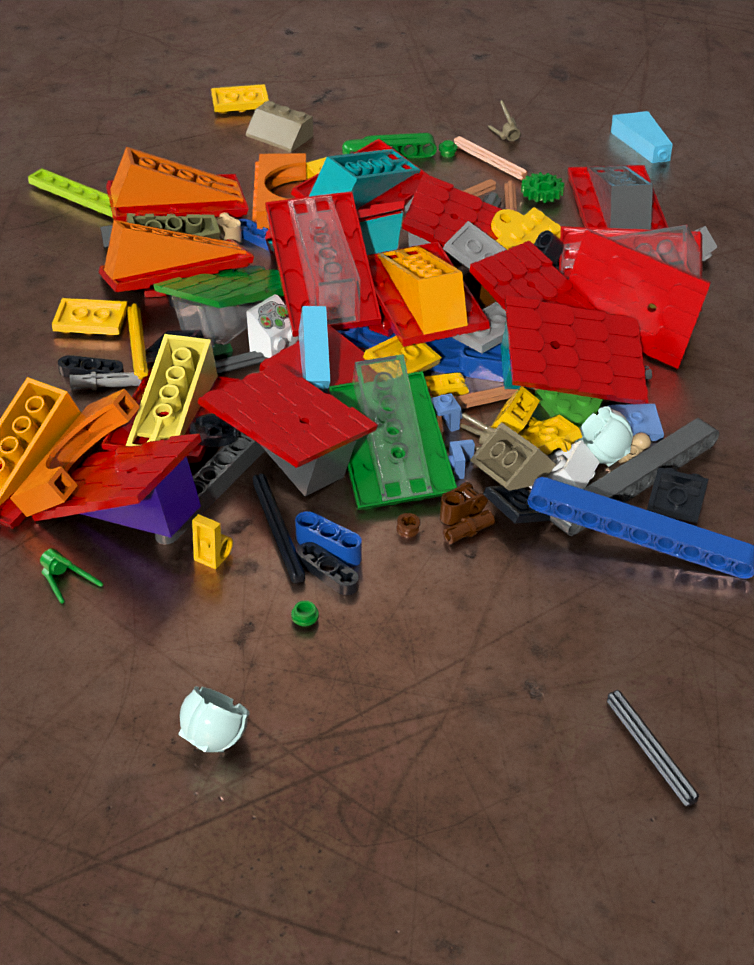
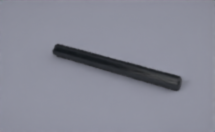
M262 473L259 475L255 474L252 478L254 488L291 581L294 584L304 582L306 579L305 571L267 478Z

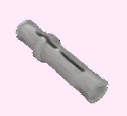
M91 372V374L70 375L71 390L85 388L97 390V388L139 386L142 382V379H138L134 372L105 374Z

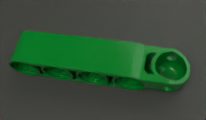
M430 133L366 136L363 139L347 140L342 145V153L344 155L350 154L352 151L356 152L375 140L380 139L387 145L393 146L391 148L406 159L429 158L434 156L437 151L434 137Z

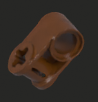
M469 482L462 483L459 487L442 495L440 520L442 523L450 526L458 524L462 518L479 514L487 505L488 499L483 493L479 494L475 491Z

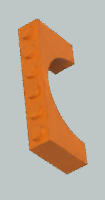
M306 153L259 154V161H255L252 210L253 222H257V229H263V227L269 229L265 202L287 200L271 193L270 190L287 182L306 180Z
M124 388L87 405L10 497L26 517L64 503L78 486L67 473L70 467L97 441L130 421L140 406Z

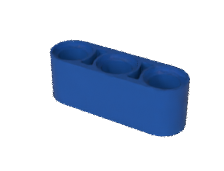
M310 511L301 512L296 516V541L300 545L306 542L316 543L349 567H355L361 563L362 539L360 535Z

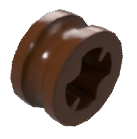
M412 513L401 514L397 519V533L403 537L417 535L420 526L419 517Z

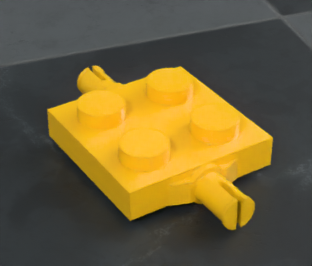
M560 414L543 421H538L535 417H532L528 421L530 427L518 433L539 448L545 455L551 454L557 448H560L563 452L570 451L571 445L575 440L582 438L580 428Z

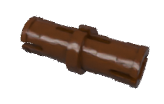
M485 510L475 516L462 518L458 524L443 530L444 538L447 542L449 541V544H453L464 537H473L478 531L494 525V516L489 510Z

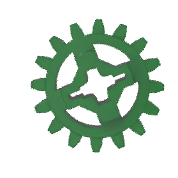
M541 172L539 174L531 173V177L525 176V179H522L521 193H523L524 197L529 196L528 200L536 202L542 200L544 203L547 201L554 202V198L559 200L560 196H563L564 182H562L561 178L556 179L557 175L549 173L543 175Z

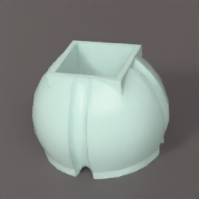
M602 407L598 410V415L595 413L591 414L580 428L582 438L576 440L575 443L582 440L599 462L609 467L630 453L633 433L628 420L623 414L610 407Z
M195 686L181 705V730L178 735L204 752H224L225 749L236 744L243 736L250 713L240 703L233 705L234 699L206 687H201L199 690V687Z

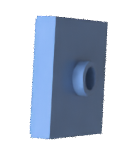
M655 404L608 405V407L626 417L631 426L633 436L637 433H645L650 437L651 441L663 440L664 432Z

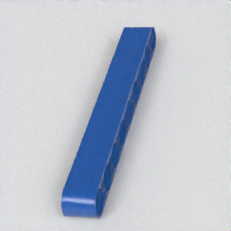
M539 477L533 483L527 503L535 511L738 578L747 579L754 575V545L550 478Z

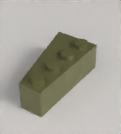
M127 213V222L214 239L220 238V230L215 215L187 214L186 217L175 216V214H167V216L145 214V216H135V213Z

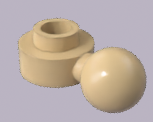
M645 433L635 434L632 438L630 453L621 458L619 464L623 465L647 450L651 445L650 437Z

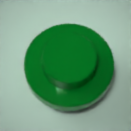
M445 140L439 144L440 154L444 157L454 156L458 149L457 144L451 140Z
M304 600L295 604L291 612V618L297 625L310 626L318 620L319 611L314 603Z

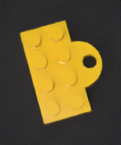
M535 207L525 215L514 210H500L495 214L491 222L492 231L498 238L496 242L507 250L527 241H531L534 244L539 234L545 230L551 231L560 239L561 226Z

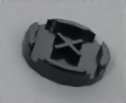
M215 414L199 416L196 418V422H191L190 434L200 433L202 441L199 445L226 446L235 442L239 437L238 429Z

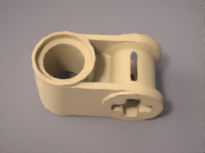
M225 212L220 214L216 218L220 230L219 240L232 239L236 243L241 244L242 232L240 221Z

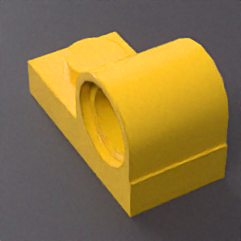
M198 514L192 519L194 560L217 569L229 556L233 547V540L231 537L221 534V523Z

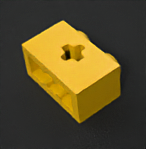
M521 386L505 403L491 428L496 429L502 422L518 434L526 426L540 400Z

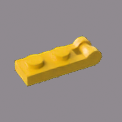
M461 373L425 376L428 389L430 388L433 397L450 393L456 396L469 393L464 376Z

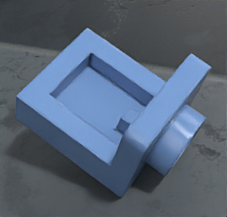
M452 393L431 398L434 411L438 416H442L451 432L460 430L462 410Z
M474 440L450 442L448 458L455 480L464 479L465 462H469L474 456Z

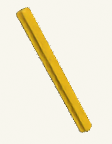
M132 304V306L127 307L133 369L134 375L138 376V379H143L144 376H148L141 312L137 304Z

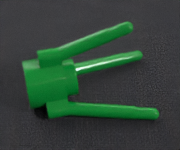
M50 548L46 550L40 558V563L44 567L41 573L47 578L61 604L65 600L52 575L63 574L67 567L99 587L104 585L96 577L74 565L56 549Z

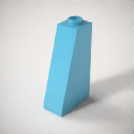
M648 111L613 115L611 133L651 163L670 161L673 144Z
M303 306L298 330L302 377L322 392L328 393L330 367L326 306Z

